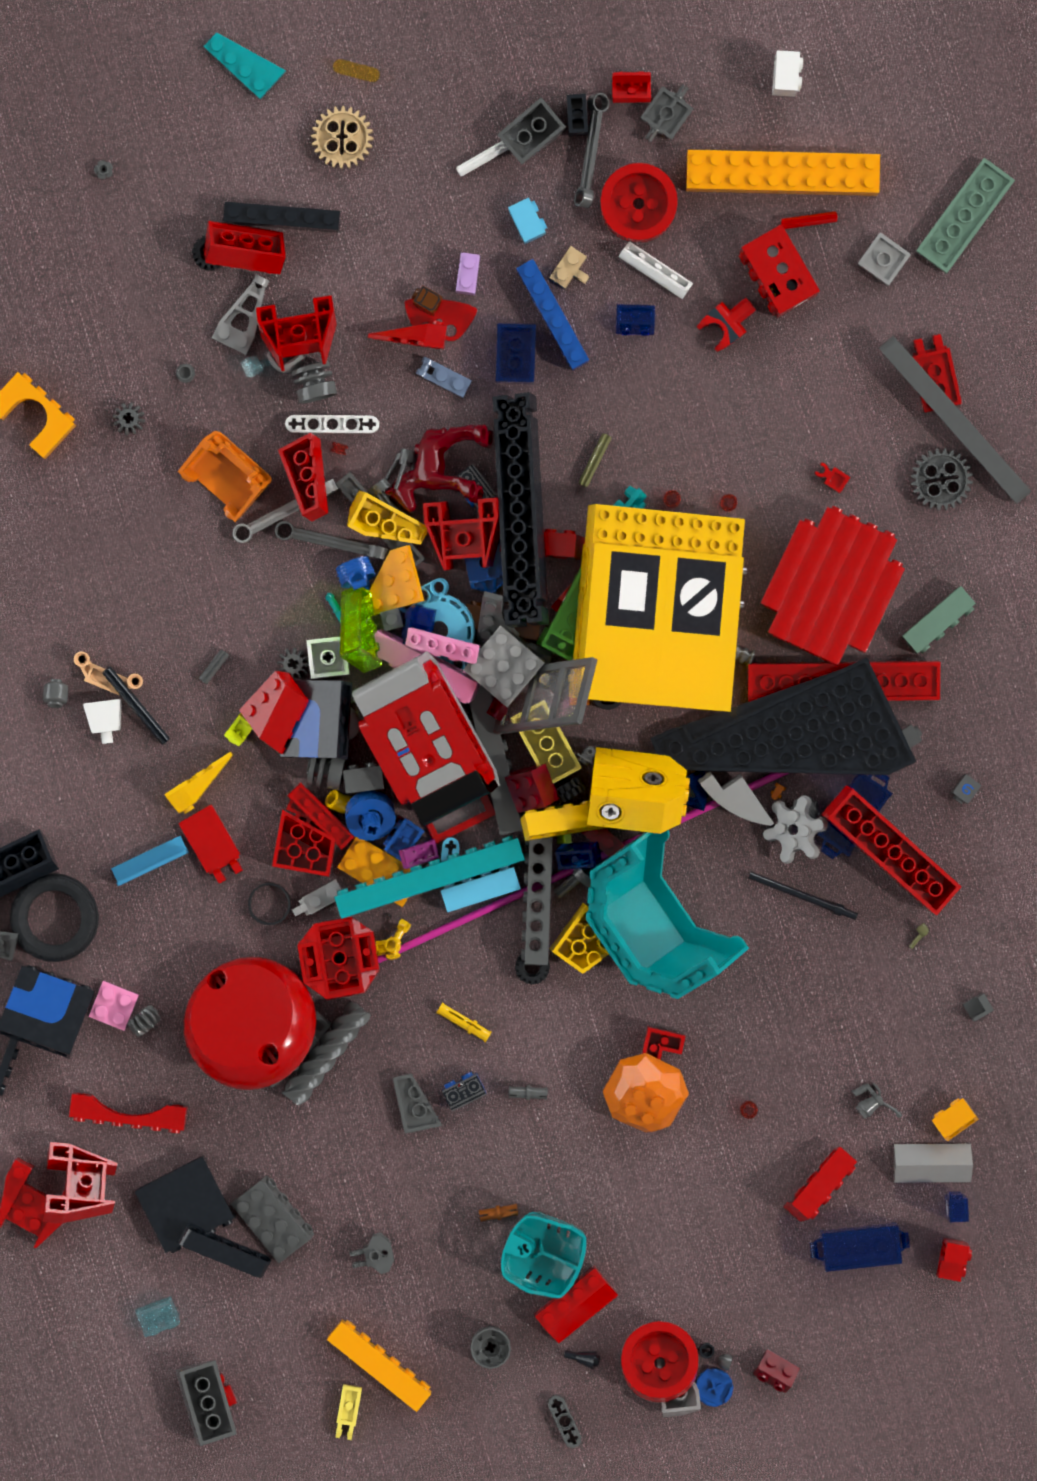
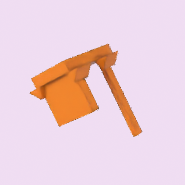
M776 782L774 791H771V797L774 800L781 798L782 795L780 794L786 789Z

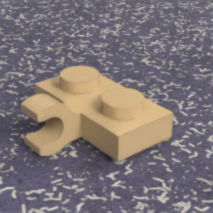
M570 246L549 278L564 289L567 288L573 277L586 284L589 276L579 269L587 256Z

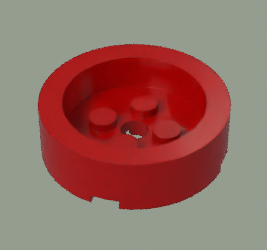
M646 163L625 165L616 170L607 179L603 187L600 200L602 218L609 230L623 240L642 243L654 240L665 233L674 220L678 204L677 192L671 179L661 169ZM634 200H643V208L636 209L633 206Z
M661 1321L647 1323L637 1328L626 1340L621 1355L622 1372L627 1385L641 1398L652 1402H668L684 1395L696 1379L698 1372L696 1345L690 1335L675 1324ZM662 1358L666 1364L663 1368H657L654 1362Z

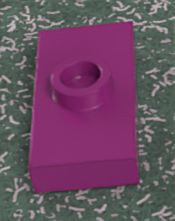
M435 839L399 850L403 869L439 858Z

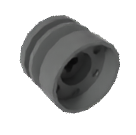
M312 362L291 371L292 377L301 376V378L293 381L294 384H303L304 386L296 391L299 404L323 400L338 394L335 382L325 381V378L333 375L332 371L323 372V370L331 367L330 362H326V364H323V362Z
M309 758L306 771L307 784L312 785L314 777H317L316 786H320L322 780L327 779V788L340 790L346 760Z
M494 1326L483 1327L472 1337L470 1345L471 1354L475 1362L481 1367L488 1369L498 1368L508 1360L511 1352L510 1340L507 1334L500 1328ZM488 1342L496 1344L493 1347L494 1351L490 1352L489 1349H485L488 1346Z

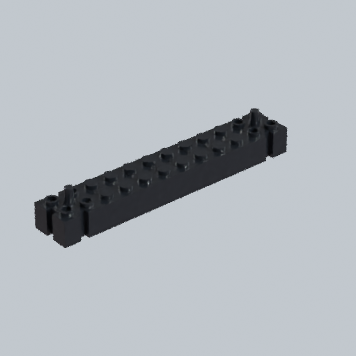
M530 392L514 394L515 399L508 395L493 396V412L498 414V419H494L503 597L504 602L509 604V609L504 610L505 625L511 628L527 627V623L534 626L549 624L548 609L543 606V602L548 601L538 419L533 417V412L537 411L536 396Z

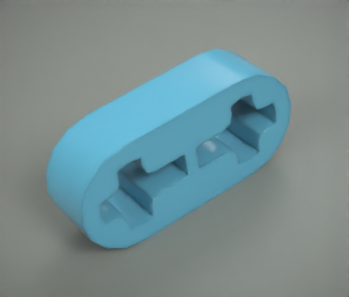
M452 837L444 840L441 861L447 860V856L451 855L448 854L449 849L445 847V844H449L451 840L457 846L453 848L452 854L458 853L459 856L458 840Z

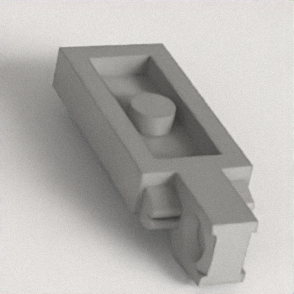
M335 879L302 897L299 900L300 905L292 909L295 917L305 912L306 916L313 914L335 902L334 896L337 895V891L342 890L337 880Z

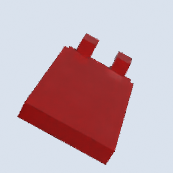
M941 334L932 336L933 349L925 350L922 338L913 340L916 353H913L912 357L955 405L962 404L951 351L946 345L943 346ZM920 396L924 413L934 411Z
M212 804L178 823L206 873H213L219 884L227 880L221 870L224 866L230 864L235 874L243 871L237 860L240 858V852Z

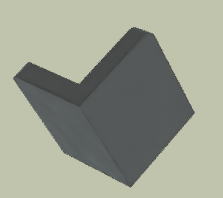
M980 993L963 1004L973 1022L994 1011L984 993Z

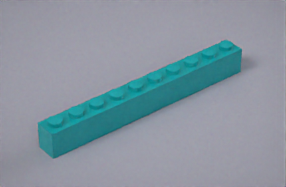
M513 835L502 838L500 843L488 842L483 844L484 848L477 850L476 847L465 850L466 854L458 856V853L448 855L447 860L441 862L440 859L429 861L428 866L422 867L420 864L411 867V871L403 873V870L392 873V877L388 879L382 876L374 879V883L369 885L364 882L355 885L356 889L348 891V888L339 890L334 898L341 919L523 861L525 859L517 837L513 838Z

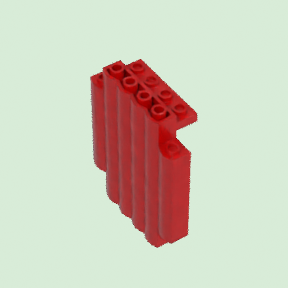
M832 506V508L827 507L818 528L814 526L815 522L809 519L799 520L760 605L777 612L768 634L838 666L847 646L866 653L905 568L897 560L892 559V562L888 561L898 540L894 538L895 534L887 530L884 533L877 530L878 526L870 522L863 524L859 522V517L852 514L846 516L842 514L843 510Z

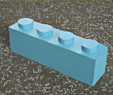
M508 865L498 868L499 871L495 873L489 871L480 874L481 877L473 879V877L464 879L461 884L455 885V883L445 885L444 889L440 891L447 913L521 889L514 867L510 868Z

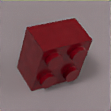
M546 763L519 769L504 777L518 813L546 807L559 799Z

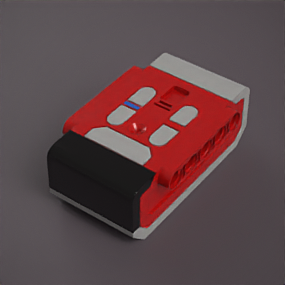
M428 651L352 692L353 698L364 719L358 722L360 731L399 802L402 805L410 802L424 826L482 798L500 786L495 766L453 692L438 661Z

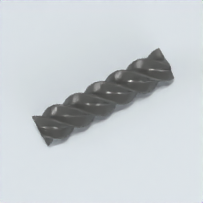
M350 1001L344 1007L343 1015L333 1021L332 1030L322 1035L320 1046L310 1051L308 1061L299 1066L297 1076L287 1081L285 1091L281 1093L296 1105L301 1106V1104L306 1102L312 1095L313 1089L323 1081L325 1073L333 1068L336 1058L344 1054L348 1043L357 1037L360 1027L369 1021L371 1014L356 1002Z

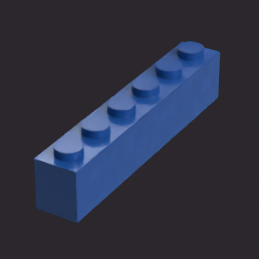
M534 259L517 267L518 275L571 370L574 371L588 363V356Z

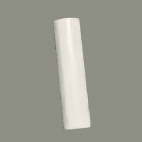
M631 242L627 243L619 255V258L681 299L685 297L693 284Z

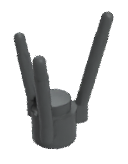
M402 448L400 453H397L396 459L385 477L387 480L389 479L399 462L401 467L394 486L395 490L399 487L405 467H410L411 464V470L415 468L417 459L415 458V452Z

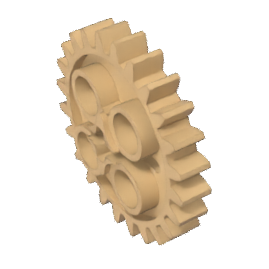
M342 106L341 111L334 107V113L328 109V116L321 114L323 120H316L319 126L312 128L313 131L317 132V134L311 135V138L317 140L312 143V146H318L315 153L321 152L319 159L326 158L325 164L328 165L332 162L333 168L339 164L340 169H343L344 164H346L350 169L352 162L358 166V159L364 161L363 154L369 156L366 148H372V145L368 143V141L374 140L373 137L368 136L373 133L372 129H367L370 126V122L364 123L365 115L359 118V110L353 114L352 107L349 108L348 112L345 111L344 106ZM345 121L344 134L348 138L344 139V154L341 155V142L337 137H341V122ZM335 123L339 127L336 132H330L328 126ZM350 124H355L358 129L356 132L350 133L347 131V127ZM329 143H336L338 148L335 151H329L327 149ZM348 144H356L357 149L354 152L347 151L346 147Z

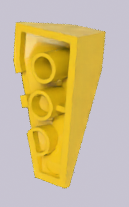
M360 490L349 509L347 527L365 536L422 544L428 532L423 523Z
M232 752L227 753L210 764L206 769L196 773L191 779L182 782L164 794L178 813L184 812L186 814L194 809L193 804L200 799L233 756Z

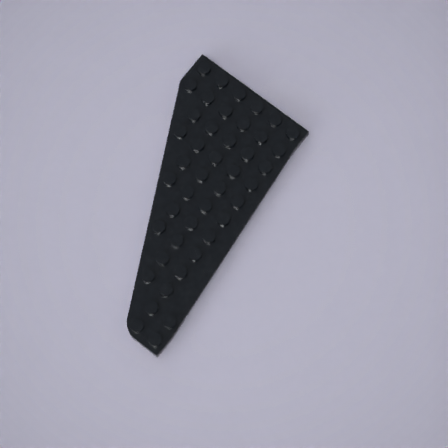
M868 658L862 659L843 669L733 707L731 712L722 711L675 727L650 738L658 755L671 757L687 771L891 775L916 763V759Z

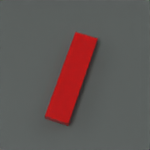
M301 782L287 795L324 833L336 839L335 844L341 850L355 837Z

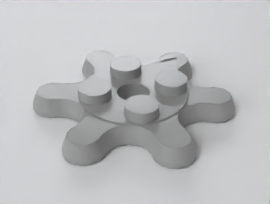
M806 795L801 796L797 800L794 809L787 808L781 800L774 802L772 810L777 816V824L772 828H767L763 833L764 838L769 842L780 841L782 845L780 859L785 864L791 863L794 860L795 853L799 850L804 851L810 859L817 858L820 852L814 843V836L817 832H824L828 828V822L825 818L814 819L810 816L811 799ZM794 824L798 827L796 835L791 834V828Z

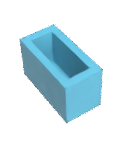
M526 198L508 207V211L524 244L546 234L545 229H547L544 219H539L536 213L539 209L535 201L531 202L529 198Z

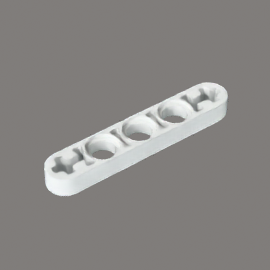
M291 415L285 422L287 430L292 433L371 434L379 429V421L374 416ZM302 418H306L304 423L305 430H302L303 426H296V429H292V426H289V422H292V419H296L298 423H303ZM311 419H316L319 422V426L314 430L308 427V422ZM330 419H335L338 422V426L334 430H330L327 427V422ZM349 419H354L357 422V427L354 430H349L346 427V422ZM359 419H363L362 423H369V420L372 419L376 426H373L372 430H369L368 426H362L363 430H359Z

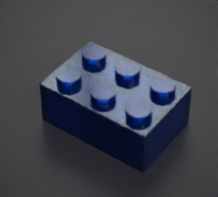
M497 323L496 383L534 384L535 324Z

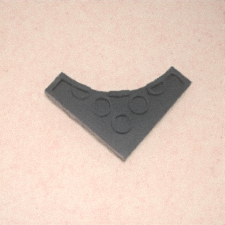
M485 591L482 598L476 644L479 645V648L483 647L501 625L544 661L545 664L551 663V651L531 642H525L519 637L520 634L515 628L505 625L503 596Z

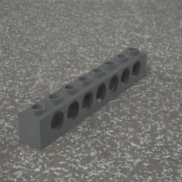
M553 837L528 840L525 843L526 846H529V853H525V865H528V872H524V884H528V892L524 891L523 903H527V911H523V922H526V930H522V941H525L526 945L525 949H521V961H525V965L548 966ZM542 845L544 852L541 855L535 854L533 852L534 846ZM535 864L543 866L544 870L541 874L533 872L532 868ZM540 883L543 886V890L540 893H534L532 891L533 884ZM534 902H539L542 905L540 912L536 913L531 910V905ZM534 921H538L542 926L538 932H534L530 928L531 923ZM534 940L541 944L538 951H533L529 947L530 943Z

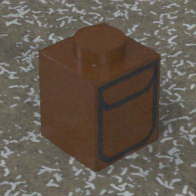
M423 285L421 289L417 288L412 296V299H414L413 305L431 316H434L443 301L442 296Z

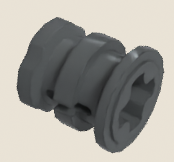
M737 645L735 660L739 661V664L745 663L748 668V664H751L754 658L755 650L751 652L748 651V648L745 647L743 649L740 645Z

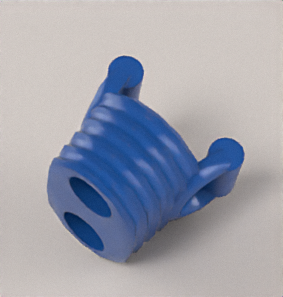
M361 556L336 567V574H338L337 577H339L341 587L351 588L357 597L369 592V580L376 575L369 557Z

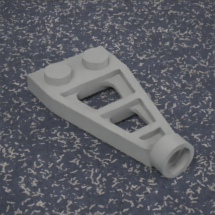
M257 274L255 275L250 286L220 320L212 339L247 355L255 339L258 326L256 308L262 307L265 289L269 280ZM256 283L262 286V288H257ZM248 296H253L257 299L253 312L242 308ZM239 313H244L249 317L248 329L244 332L231 325L232 320Z

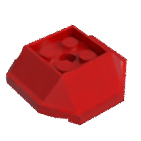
M353 917L315 923L297 945L303 983L327 1000L365 993L380 971L374 932ZM343 954L345 960L340 964L336 963V956Z

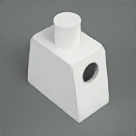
M122 700L84 703V710L92 734L101 733L102 744L113 743L112 731L121 729Z

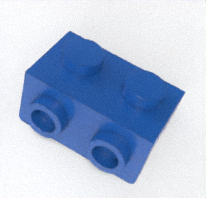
M407 818L404 821L401 819L394 827L397 831L393 837L389 835L383 843L386 846L384 850L400 861L399 850L415 845L424 833L423 829Z

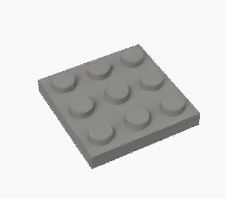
M500 625L479 650L477 663H468L463 670L501 703L509 707L545 662Z

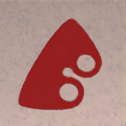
M414 299L405 301L406 312L412 326L421 325L424 322L432 324V321L441 319L444 322V326L454 325L457 332L453 337L446 335L447 341L459 339L468 329L477 313V309L469 304L443 300L434 316H431L414 306Z

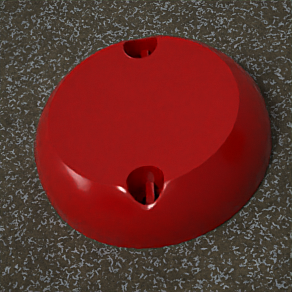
M262 957L237 958L223 963L209 972L191 994L184 1016L185 1041L195 1063L213 1080L227 1087L239 1090L268 1087L290 1075L306 1057L312 1045L316 1029L315 1006L306 985L286 966Z

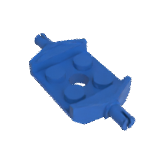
M500 539L493 566L488 568L481 567L479 561L482 557L464 558L471 589L496 594V590L503 585Z

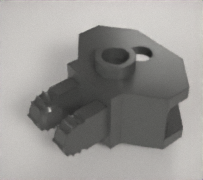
M381 1232L373 1234L369 1244L364 1246V1248L349 1252L350 1256L353 1257L365 1254L366 1260L352 1263L353 1268L372 1266L380 1274L389 1272L394 1262L391 1241ZM386 1250L388 1254L384 1255L381 1251Z

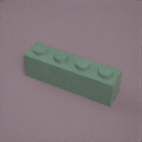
M959 586L901 637L915 654L919 652L923 654L931 647L929 645L930 642L934 639L936 641L941 639L945 635L943 631L948 627L951 629L960 622L958 618L963 614L965 616L969 615L974 610L972 606L976 603L962 586Z

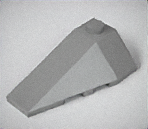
M662 1358L657 1359V1368H663L666 1364ZM695 1381L691 1388L681 1397L679 1396L668 1402H661L663 1417L682 1416L701 1410L699 1389Z

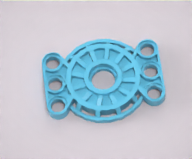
M444 578L435 579L421 586V590L426 591L428 594L426 601L413 604L410 609L405 607L399 608L400 611L408 613L405 622L406 638L410 622H412V628L432 633L433 623L442 621L448 627L446 637L474 643L475 623L473 617L460 600L451 595H446L449 590V584ZM436 582L443 584L444 590L442 592L436 591ZM437 656L454 665V661L449 660L448 657ZM462 661V670L467 666L468 662Z

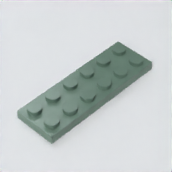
M983 158L916 252L947 274L1015 180L986 158Z

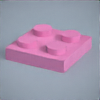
M103 981L89 1017L125 1031L139 994Z

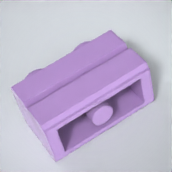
M461 253L456 293L475 295L480 255Z

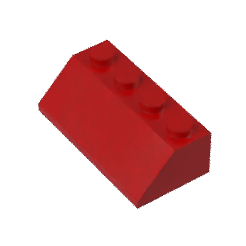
M208 221L204 248L205 263L280 275L286 258L283 232Z
M594 1265L575 1280L573 1286L562 1298H553L535 1313V1317L545 1330L560 1343L615 1299L618 1294Z

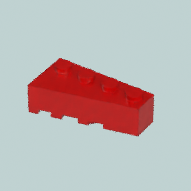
M309 433L278 449L301 514L313 522L328 514L321 441L320 438Z
M545 529V557L552 556L560 559L572 557L576 560H581L583 544H585L584 537L575 534V531L572 530L556 533V529Z
M836 1147L818 1167L820 1170L818 1172L815 1171L807 1179V1186L804 1185L796 1191L794 1201L790 1203L787 1201L783 1207L800 1222L809 1219L813 1220L819 1213L818 1208L822 1204L825 1205L831 1199L830 1194L832 1191H837L844 1183L842 1179L846 1175L850 1176L856 1169L854 1165L857 1161L842 1147Z

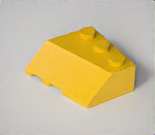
M582 903L549 948L554 954L582 974L609 955L586 921V912L589 906L585 903Z

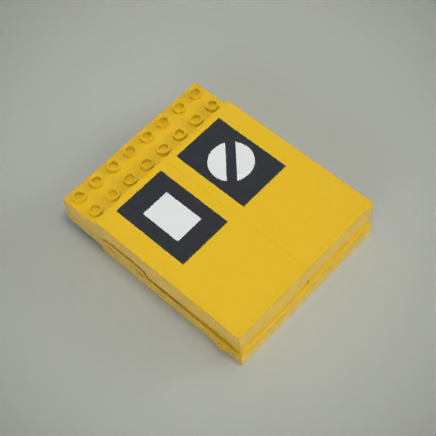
M600 504L588 505L585 544H583L573 653V660L590 657L597 659L588 700L731 712L739 609L744 607V605H740L744 604V601H740L742 574H747V572H743L747 571V568H743L744 557H742L745 519ZM585 669L572 670V675L569 678L571 682L570 698H578Z

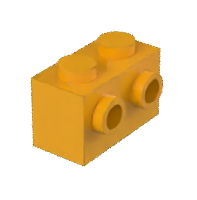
M958 1098L951 1102V1107L945 1111L940 1110L937 1112L932 1120L947 1141L979 1120L963 1098L961 1100Z

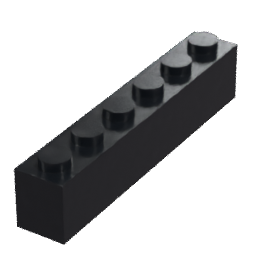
M225 202L223 221L226 224L339 233L341 213L336 210Z

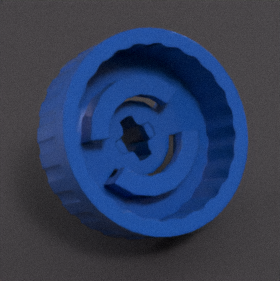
M363 791L356 794L348 801L345 808L347 828L355 837L366 841L385 837L395 825L396 816L392 800L387 795L378 791Z

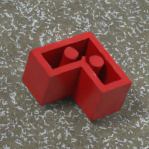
M647 1026L641 1054L647 1053L660 1060L663 1051L682 1055L686 1035Z
M943 1237L936 1273L938 1278L961 1282V1278L966 1275L967 1261H971L972 1250H970L967 1242Z

